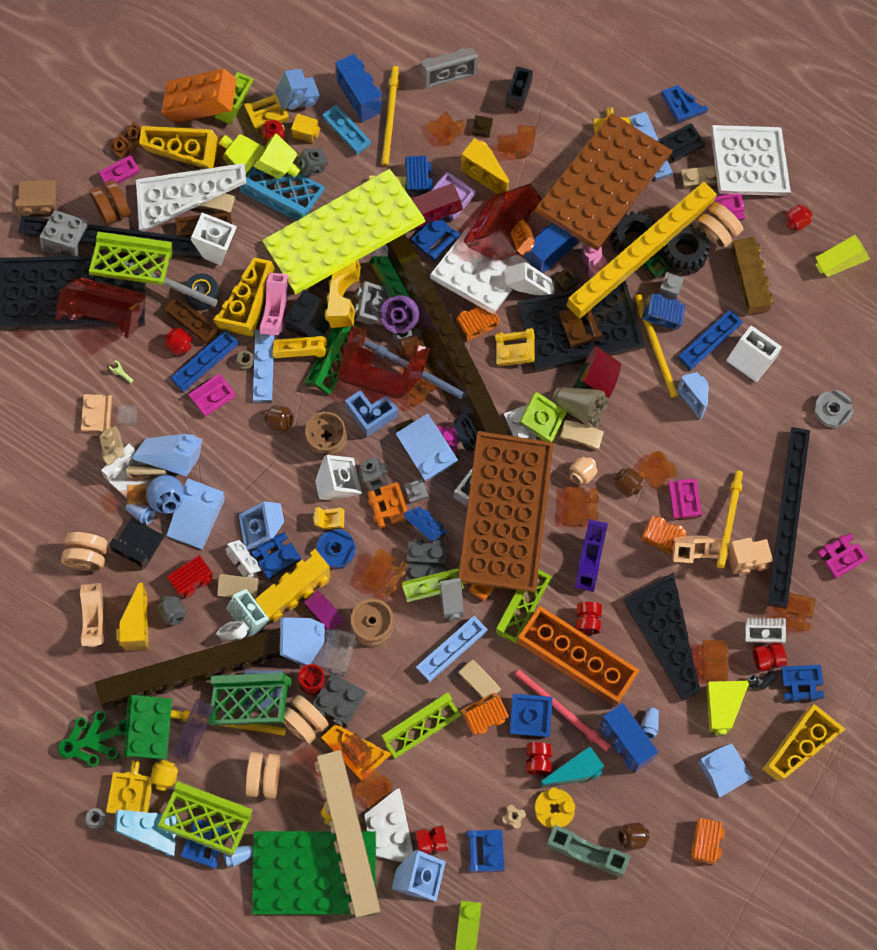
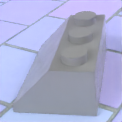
M462 48L457 52L444 53L439 57L426 58L420 61L419 71L425 88L477 75L478 55L472 48Z

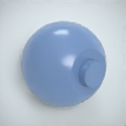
M158 476L147 487V502L156 512L163 514L173 513L183 502L184 487L173 476Z

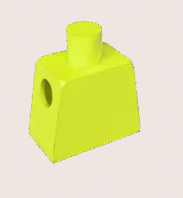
M276 133L267 142L254 164L255 168L278 179L282 178L286 173L295 178L300 171V168L293 163L297 153Z
M241 134L234 141L225 135L219 142L221 146L227 149L222 157L228 165L244 163L246 175L252 169L264 149L262 145Z

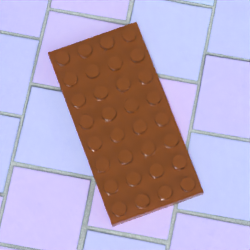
M611 113L538 204L535 212L598 251L673 151Z
M481 431L477 432L458 574L461 582L531 593L536 592L554 442Z

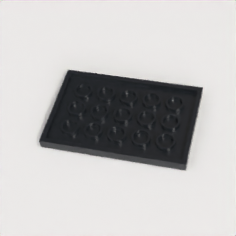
M626 279L591 310L597 328L601 331L603 337L597 341L572 348L569 346L558 314L569 309L567 307L568 298L578 289L517 301L524 331L529 328L534 330V362L532 363L535 372L586 361L594 346H597L610 356L644 348L645 345ZM584 315L581 317L586 334L589 335L591 330Z

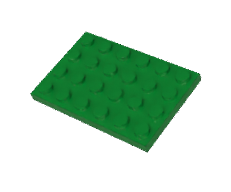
M254 831L252 914H351L349 902H352L351 894H346L344 882L347 881L345 873L341 874L339 866L342 857L341 853H336L334 842L337 841L336 833L332 834L331 831ZM361 831L376 890V831Z

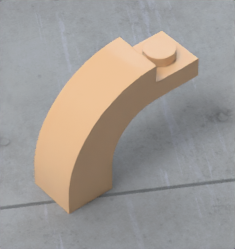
M708 536L677 537L674 539L672 560L673 562L693 563L694 558L718 559L722 538H709Z
M101 583L81 585L80 589L83 615L81 643L82 646L95 647L104 643L105 639Z

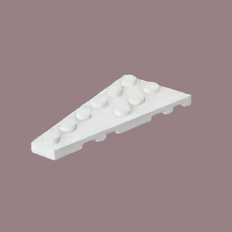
M244 163L136 179L139 231L151 229L246 184Z

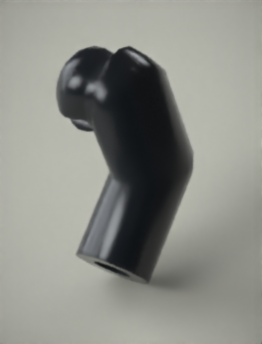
M771 671L763 678L750 675L747 679L748 686L752 689L764 690L777 677Z

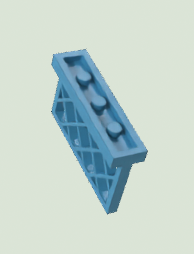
M254 166L246 175V184L239 187V192L295 221L304 218L325 190V186L299 173L295 178L286 173V177L280 179L274 177V179L264 180L263 175L267 173L259 169L257 171V168ZM260 175L261 177L259 182L250 180L253 176ZM298 179L302 182V185L293 186L291 180ZM280 182H289L290 187L280 189ZM276 183L277 189L270 190L266 185ZM307 188H315L318 191L317 193L309 194ZM304 189L306 195L296 197L295 191ZM292 192L293 197L285 198L282 193ZM307 200V207L299 205L298 201Z

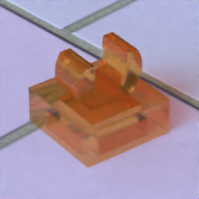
M126 485L127 505L148 504L146 498L147 485Z

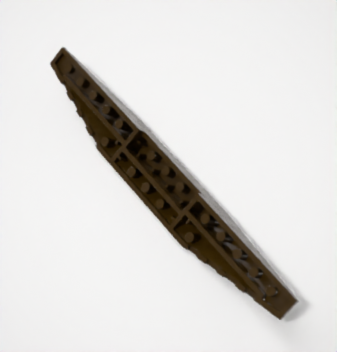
M403 234L385 244L387 257L409 297L418 306L419 320L411 331L419 340H423L425 350L422 353L433 375L464 392L462 398L459 399L441 389L449 406L458 416L462 414L467 415L477 432L481 431L508 436L464 342L408 238Z

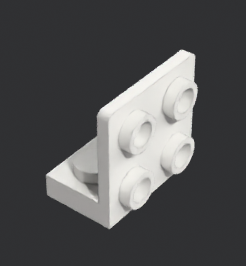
M128 444L124 448L125 456L115 459L113 464L110 466L106 465L101 471L104 478L126 499L133 501L148 487L153 479L128 478L126 469L129 465H147L132 459L135 449Z

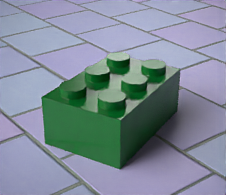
M140 695L128 697L122 757L151 760L167 759L172 699Z

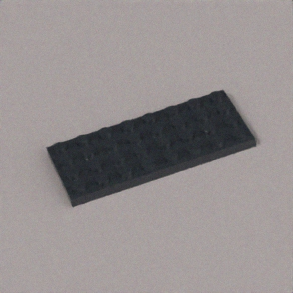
M118 255V256H119L120 258H124V257H126V256H128V255ZM137 255L136 258L140 262L144 260L146 256ZM93 256L0 258V329L145 326L146 283L89 275ZM114 256L106 260L109 265L117 261ZM103 263L95 266L97 270L106 268ZM119 265L113 270L120 273L125 269Z

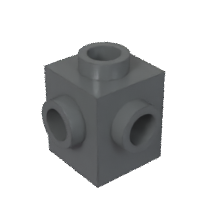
M322 148L304 149L296 160L303 176H314L322 173L329 163Z
M377 457L360 463V479L370 491L388 485L386 478L388 470L385 463H381Z

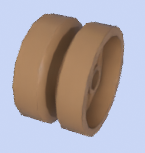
M366 599L359 602L351 614V631L354 638L360 644L367 647H378L385 644L391 638L394 631V615L391 608L379 599Z

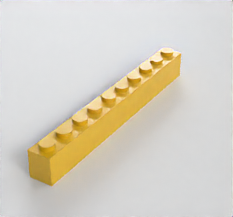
M705 182L701 183L568 298L567 307L579 319L583 317L714 203L717 194Z

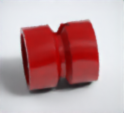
M590 601L577 603V616L580 618L577 619L576 629L586 635L601 633L602 623L598 618L602 617V604Z
M771 643L768 645V648L765 645L752 648L753 659L758 672L770 670L772 666L779 668L787 665L786 652L782 643Z
M315 664L305 665L300 670L298 678L302 691L312 696L319 694L325 686L323 670Z
M543 742L527 743L526 756L529 759L526 760L525 772L531 775L551 774L552 762L549 758L552 757V745Z
M443 825L432 827L431 831H428L426 828L415 830L418 851L431 855L432 851L436 853L448 851Z

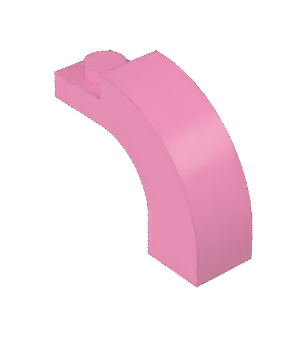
M269 273L266 282V306L260 325V334L269 336L279 335L283 330L288 296V274Z

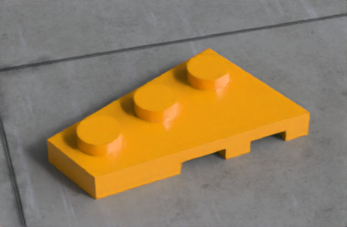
M337 724L321 737L333 752L341 750L345 765L361 782L391 756L390 752L382 750L375 746V744L367 742Z

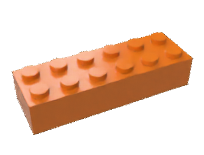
M541 606L538 607L517 640V644L614 707L618 706L640 671Z

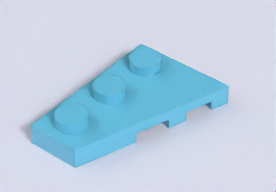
M117 810L115 812L114 832L142 842L152 849L160 850L170 857L174 856L175 834L158 828V823L163 814ZM175 816L167 818L164 824L175 825Z

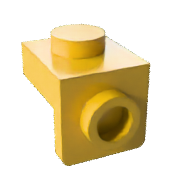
M316 507L315 514L313 515L314 525L323 531L344 528V509L323 510L320 507Z

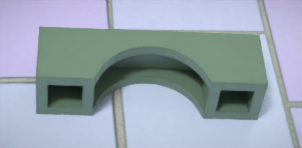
M554 825L546 846L548 849L619 878L623 877L631 857L616 849L590 843L577 836L574 832Z

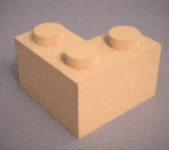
M752 538L732 541L728 549V559L733 574L739 573L741 576L749 574L752 570L765 571L769 569L773 562L767 539L752 542Z

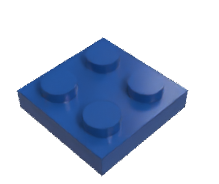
M513 694L510 734L550 737L553 697Z

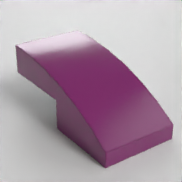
M319 590L303 602L313 616L325 625V629L329 633L345 621Z

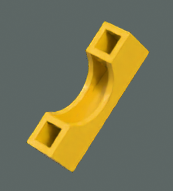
M358 260L332 274V279L329 280L330 294L327 295L328 309L325 310V319L329 321L331 328L351 327L354 324V307L351 300L344 298L343 294L350 285L359 281L361 266Z

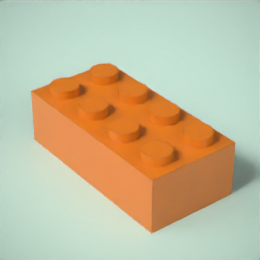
M222 68L169 80L166 83L161 114L172 122L178 123L232 111L237 78Z

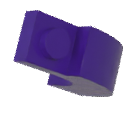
M591 519L588 521L575 584L577 589L594 592L608 523Z

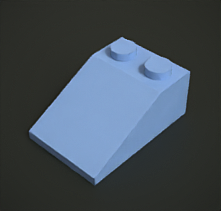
M428 413L396 433L426 482L458 462V459Z
M187 434L146 438L132 459L187 476L199 459L203 439Z
M187 479L184 485L183 502L174 512L167 537L203 550L225 501L224 492Z

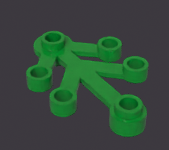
M97 711L85 738L77 741L81 731L88 727L87 720L80 717L75 721V727L69 739H64L59 743L58 753L65 759L75 756L94 768L100 763L99 757L95 754L89 755L79 750L89 747L106 755L109 760L114 761L119 757L118 750L98 742L118 735L124 736L125 732L122 731V728L126 724V719L120 720L117 727L96 734L100 725L107 720V715L104 711ZM99 714L104 715V718L102 720L97 719V716ZM80 721L85 722V725L83 727L78 726V723ZM67 746L72 747L70 752H65ZM111 751L116 752V755L114 757L109 756V753ZM92 758H97L95 764L90 763Z

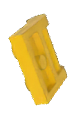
M276 93L250 104L248 102L244 104L245 111L250 118L255 132L261 131L262 125L270 119L278 120L281 123L289 120L286 109H281ZM272 103H276L275 105L253 112V110H256L258 108L267 106Z
M533 328L514 333H496V364L499 367L534 362L535 336ZM527 338V343L504 345V341Z

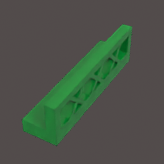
M354 324L351 327L332 328L326 342V354L324 357H317L304 384L308 387H317L325 394L331 395L363 331ZM350 329L355 332L352 340L348 338ZM345 344L346 353L344 356H341L340 347ZM337 360L338 369L333 372L332 363ZM327 376H329L330 381L328 388L322 384Z

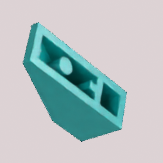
M588 747L542 780L540 785L542 788L585 782L591 778L595 780L603 774L604 765L592 748Z

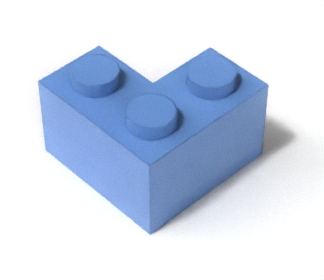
M302 69L284 71L275 90L281 109L309 108L315 106L320 96L313 77L305 78Z
M360 390L345 400V409L366 437H369L398 418V408L388 395L371 405Z

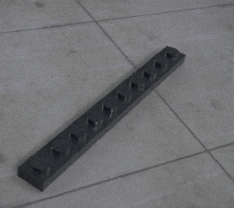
M22 215L18 234L40 238L49 219ZM88 224L79 243L96 245L98 232L172 242V255L202 259V255L191 241V237Z
M795 427L790 429L767 606L786 609L788 606L810 430Z

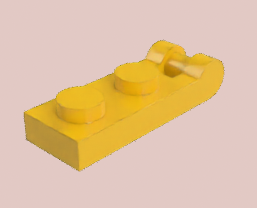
M323 336L274 340L273 357L285 358L309 355L324 357L327 340Z

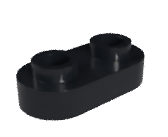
M462 414L454 419V429L463 447L467 451L473 452L475 451L477 431L471 419L467 415Z

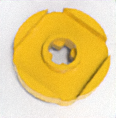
M551 788L538 796L535 803V815L538 822L545 828L553 829L554 825L564 828L573 819L575 804L572 797L564 790ZM551 804H552V805H556V804H557V805L559 806L558 809H559L560 812H559V813L554 812V813L552 814V813L550 812V811H551L550 805H551Z

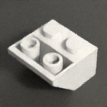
M751 325L726 361L757 383L778 357L782 347Z

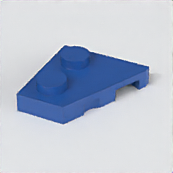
M678 85L662 90L660 94L677 123L705 114L708 111L707 106L704 105L702 107L695 102L696 98L687 94Z

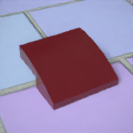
M594 346L585 361L589 365L580 381L594 390L604 391L605 397L610 398L620 374L621 363L597 346Z

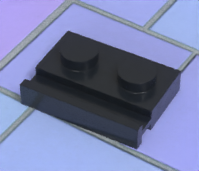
M692 123L660 139L661 144L673 151L671 154L673 163L705 146V142L701 140V136Z

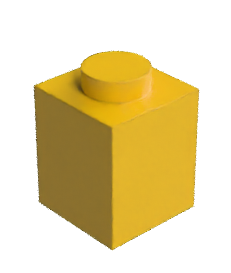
M297 114L291 128L292 138L313 144L314 138H318L320 133L318 120Z

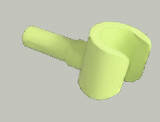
M114 361L118 367L113 369L109 366L111 372L114 375L122 376L131 384L134 380L123 371L119 361Z

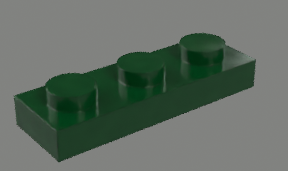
M387 256L372 257L369 262L389 298L399 295L409 297Z

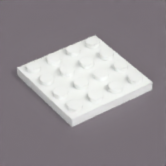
M712 125L710 131L719 194L788 196L790 194L781 127Z
M467 227L433 270L430 279L494 315L513 290V288L506 285V267L523 262L529 265L530 263L523 257Z

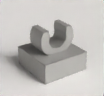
M422 479L404 484L410 504L428 499Z

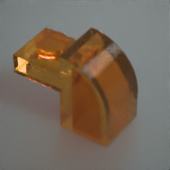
M518 125L517 138L499 136L498 151L506 154L516 153L515 159L527 157L534 149L536 126Z

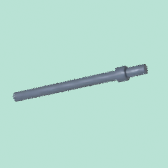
M369 340L365 342L364 346L374 351L377 356L385 357L459 399L462 398L464 392L389 352L388 348L382 345L378 346Z

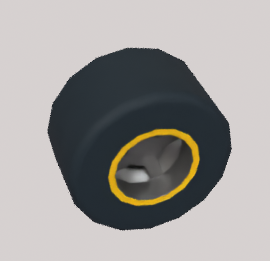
M195 274L186 282L185 286L216 300L219 299L217 281L209 274ZM186 295L188 303L195 309L206 310L213 307Z

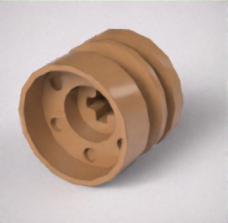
M320 412L309 419L305 434L311 451L320 458H323L325 455H340L346 448L348 439L342 419L332 412ZM326 435L330 436L328 441H325Z

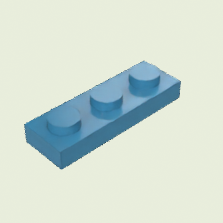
M334 105L322 114L325 122L357 155L371 145L369 138L337 105Z

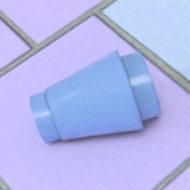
M132 500L126 505V511L142 524H150L155 517V511L150 506Z
M647 708V712L640 725L649 739H654L658 734L659 710L656 708Z
M251 845L238 846L234 856L223 853V857L227 867H234L253 857L254 852Z

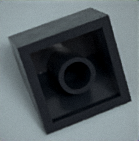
M303 290L284 319L285 328L303 338L324 336L330 327L329 321L325 319V310L328 309V306L319 297Z

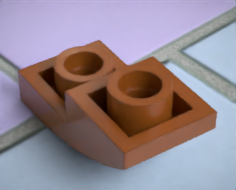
M133 121L122 135L118 134L108 148L123 159L139 145L141 127Z

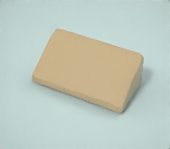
M129 465L126 473L129 479H155L158 476L167 475V470L152 465Z
M219 574L217 596L232 598L234 594L247 589L252 597L256 599L259 581L257 578Z

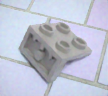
M56 210L53 211L40 235L41 251L55 256H78V243L88 226V220Z

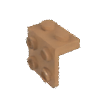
M54 180L21 181L19 183V199H16V209L19 216L52 215L53 211L56 210V182Z

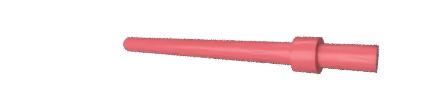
M518 670L514 675L538 696L552 697L521 670ZM552 699V707L583 732L591 743L595 742L605 752L611 747L599 736L600 734L595 729L591 730L557 700Z

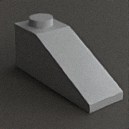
M460 578L440 581L439 598L444 620H459L464 613Z

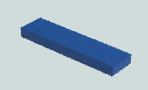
M729 310L678 355L677 359L691 371L743 324V321Z
M225 330L170 378L171 381L184 393L235 349L239 342Z

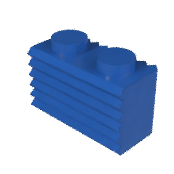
M426 155L406 156V193L409 196H420L428 193L429 190H432V178L428 179V173H431V162H427Z
M651 294L645 300L642 319L677 330L682 326L686 305L676 299H665L661 294Z

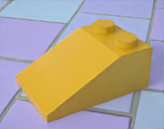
M474 138L462 153L461 171L506 200L508 197L509 179L488 145Z
M138 583L120 621V629H116L117 641H119V645L123 647L125 652L148 650L147 592L143 583Z

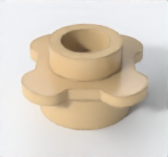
M509 805L507 813L503 816L502 820L505 824L508 823L515 829L521 827V820L526 816L524 810L516 809L514 805Z

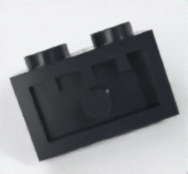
M130 519L118 540L112 538L109 546L115 554L146 569L163 541L164 535L134 519Z

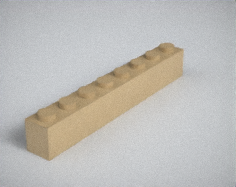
M339 750L317 756L318 761L315 762L317 774L321 773L323 781L319 782L322 794L326 793L328 801H325L324 804L327 814L331 813L333 820L329 822L332 834L336 833L337 841L334 842L336 853H341L342 857L339 866L341 874L345 873L347 881L344 882L346 894H351L352 902H349L351 915L355 914L356 918L381 912L342 752Z

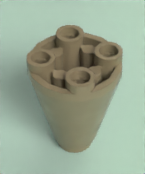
M558 387L553 395V402H556L559 407L590 427L599 426L601 422L600 415L602 410L606 409L609 401L608 398H605L604 391Z

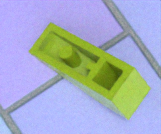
M239 72L235 75L237 82L232 111L215 115V118L230 125L237 116L254 80Z
M461 901L455 950H476L481 903Z

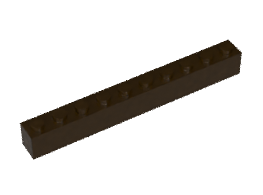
M280 628L95 681L100 705L102 708L113 709L120 703L125 702L128 704V697L131 695L154 697L157 695L156 693L161 691L171 692L178 686L188 687L194 685L195 681H209L211 676L222 674V676L233 673V670L240 668L241 670H246L257 663L267 664L272 661L271 659L277 657L284 659L286 657L280 655Z

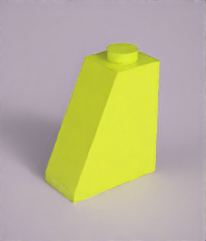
M854 235L816 257L818 261L816 267L821 274L824 272L829 277L866 262L870 257L860 240Z
M748 681L708 682L706 692L709 733L722 736L730 732L749 685Z

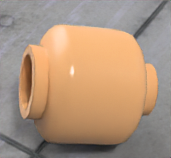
M579 457L569 468L570 479L577 485L588 484L597 475L596 462L590 457Z

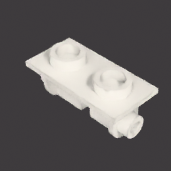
M240 540L227 544L228 547L225 549L226 555L234 565L238 562L241 563L237 569L243 577L253 578V573L262 571L257 561L251 556L246 546Z

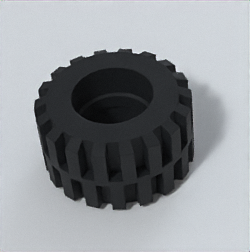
M632 211L629 215L626 213L612 231L611 246H614V253L618 252L619 255L633 243L626 238L625 234L638 232L642 235L654 225L655 220L653 218L649 219L647 214L645 216L641 215L642 212L634 214V211Z
M690 224L689 227H685L662 247L661 256L670 266V270L674 269L673 273L681 272V275H685L688 272L691 275L694 271L698 272L700 267L702 268L705 265L710 245H708L709 239L705 238L706 233L700 232L701 228L697 227L695 229L693 228L694 225ZM680 244L689 245L694 249L695 253L691 255L681 254L677 251L676 246Z

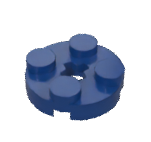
M335 529L328 533L326 532L317 542V551L330 568L343 569L355 556L356 549L353 538L343 530ZM336 545H340L339 549L341 551L333 553L331 547H336Z

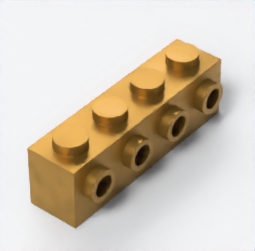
M755 237L733 240L731 252L747 315L768 312L773 304V295L768 291L769 280L764 275L765 264L760 259V245L756 243Z

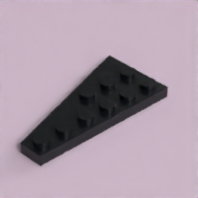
M673 572L624 598L623 602L681 700L685 701L698 694L701 690L696 668L694 667L692 650L689 645V637Z

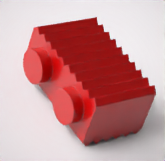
M198 554L170 573L167 579L182 599L192 596L198 587L208 585L212 581L213 573Z

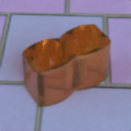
M703 640L702 645L698 646V657H702V664H699L698 668L699 676H702L703 682L727 681V640Z
M357 733L352 734L342 743V752L357 769H365L371 764L372 751Z

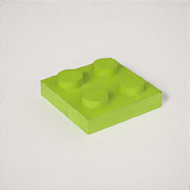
M534 392L518 424L543 441L552 442L566 415V411L538 392Z

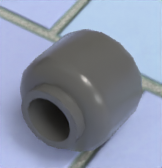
M176 596L163 597L157 607V612L165 624L174 626L185 619L186 609L181 600Z

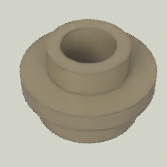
M249 351L240 352L236 356L237 366L241 369L251 368L254 365V355ZM243 359L249 360L247 363L242 362Z

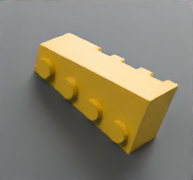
M142 126L139 144L147 152L198 168L209 169L214 168L218 137L211 129Z
M253 258L243 273L241 281L232 290V295L223 304L221 312L213 319L220 330H227L251 337L254 336L266 301V282L269 273H275L272 261Z
M316 549L310 552L312 557L307 561L301 560L296 564L297 567L293 573L284 574L278 581L279 584L277 586L275 584L271 585L255 599L269 618L268 624L272 621H278L285 611L294 609L301 599L309 598L314 593L313 590L319 586H325L330 581V566Z
M815 704L807 707L762 770L778 782L785 779L837 735L842 733L845 728Z

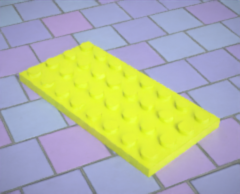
M388 169L306 215L304 218L263 239L262 242L282 274H288L287 281L294 293L298 294L425 222V219L395 175Z

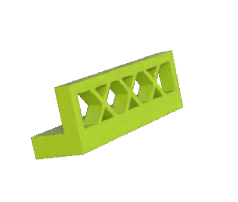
M541 570L538 571V575L546 580L543 585L537 586L536 590H540L539 594H537V591L534 593L535 601L526 604L524 596L529 592L516 591L496 628L497 635L517 644L519 635L529 622L552 578L551 575ZM525 608L526 618L517 620L516 611ZM509 626H517L518 633L516 637L505 633Z
M447 692L383 734L382 741L394 759H396L459 718L461 714L453 704L452 697ZM449 705L454 715L450 718L440 717L442 709ZM429 718L437 719V725L433 729L424 728L425 721ZM412 729L421 730L420 737L416 740L408 739V733ZM395 740L404 741L403 749L395 752L390 745Z

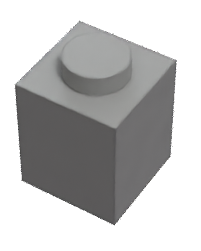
M666 272L659 294L663 295L665 299L677 300L684 278Z

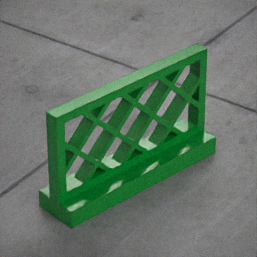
M264 673L211 676L210 684L213 685L209 725L284 723L287 687H291V678L286 674ZM262 689L264 694L256 701L252 695L257 690ZM275 689H281L280 695L274 700L270 694ZM240 690H244L246 695L238 702L234 696ZM219 691H226L229 695L220 702L218 700ZM269 697L272 703L264 710L260 704ZM251 698L254 704L246 711L242 705ZM233 699L236 705L228 712L224 706ZM276 706L279 709L278 717L271 718L268 713ZM258 707L262 713L257 718H252L250 714ZM241 708L244 714L239 719H234L232 715ZM223 709L226 715L220 720H216V714Z

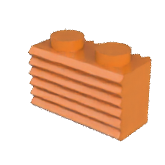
M478 305L469 312H461L456 318V326L466 342L498 327L500 324V319L496 313L493 315Z
M651 516L641 541L673 555L674 539L686 536L687 531L680 525L666 523V520L662 517Z
M493 693L460 710L469 731L473 735L483 734L487 731L488 727L492 725L498 726L505 722V718L509 717L497 693Z
M698 818L696 820L690 860L712 865L716 863V860H720L722 848H718L719 841H723L725 834L722 822L705 818Z

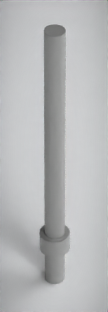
M127 261L124 264L129 268L136 263L134 261ZM137 268L134 271H132V273L142 274L143 271L140 268ZM154 272L150 274L154 278L161 277V275ZM165 277V286L215 307L218 300Z

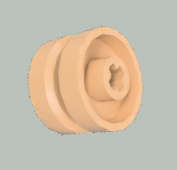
M714 202L708 208V214H702L696 221L701 231L706 233V237L722 249H725L732 242L731 236L737 237L744 230L735 215L718 202Z
M67 533L64 545L68 549L62 552L61 563L82 571H102L105 564V558L102 555L107 553L109 543L106 539L90 533Z
M297 694L290 701L293 710L285 707L284 724L296 737L305 744L310 745L316 739L313 729L322 732L328 726V722L309 701Z
M251 752L246 773L247 796L257 797L263 785L264 797L276 798L280 772V754L270 753L266 758L264 766L263 754Z

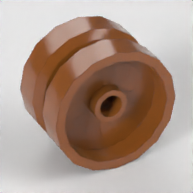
M113 179L104 182L105 193L99 186L89 190L92 201L107 227L116 223L114 211L121 219L131 215L127 201Z

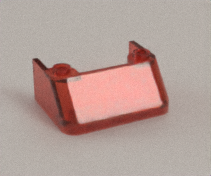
M531 183L493 195L484 205L466 235L464 243L468 248L496 261L518 255L519 252L509 239V235L514 226L522 219L526 222L529 220L532 211H535L538 204L542 201L541 196Z
M75 278L59 291L55 320L59 321L63 316H67L71 320H77L85 315L118 324L117 327L121 329V332L125 333L124 337L129 338L137 329L145 306L146 295L84 278Z
M351 325L338 371L339 379L343 383L394 399L406 397L422 378L430 348L414 345L410 363L405 367L403 375H399L371 366L373 354L369 349L363 348L367 329Z

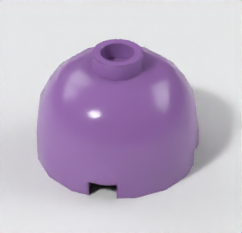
M407 296L391 297L381 307L382 323L392 333L408 332L419 320L418 306L414 300Z

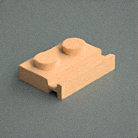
M84 394L82 433H101L106 429H110L112 395Z

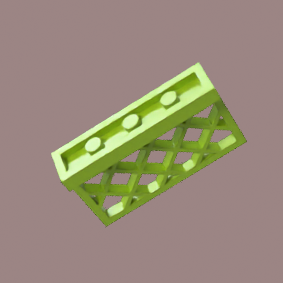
M104 232L97 233V242L89 275L164 285L169 260L172 257V242ZM99 250H109L110 253L101 256ZM120 252L127 253L128 256L120 259L117 254ZM145 255L147 258L139 262L136 256ZM114 256L117 262L109 265L106 260ZM157 257L165 258V261L157 264L154 259ZM132 259L136 264L128 268L124 263ZM151 262L154 267L146 270L143 265ZM103 263L106 268L97 270L95 266ZM121 265L125 270L118 273L113 269ZM137 268H140L143 271V273L140 275H134L132 271H134ZM157 270L161 274L160 278H154L150 275Z
M177 781L170 801L158 823V828L234 856L245 829L252 819L253 809ZM178 799L184 801L186 807L176 810L173 804ZM200 807L205 814L194 817L191 809ZM188 811L192 819L181 822L178 814ZM215 814L221 815L224 821L213 824L210 816ZM175 816L178 824L173 826L164 824L166 819ZM207 818L210 826L200 829L197 821ZM235 821L242 823L241 829L232 832L229 823ZM194 823L197 831L192 833L185 832L183 826ZM226 825L229 833L219 837L216 828ZM213 830L216 838L212 840L204 839L202 833ZM231 837L234 844L230 849L223 846L221 841Z

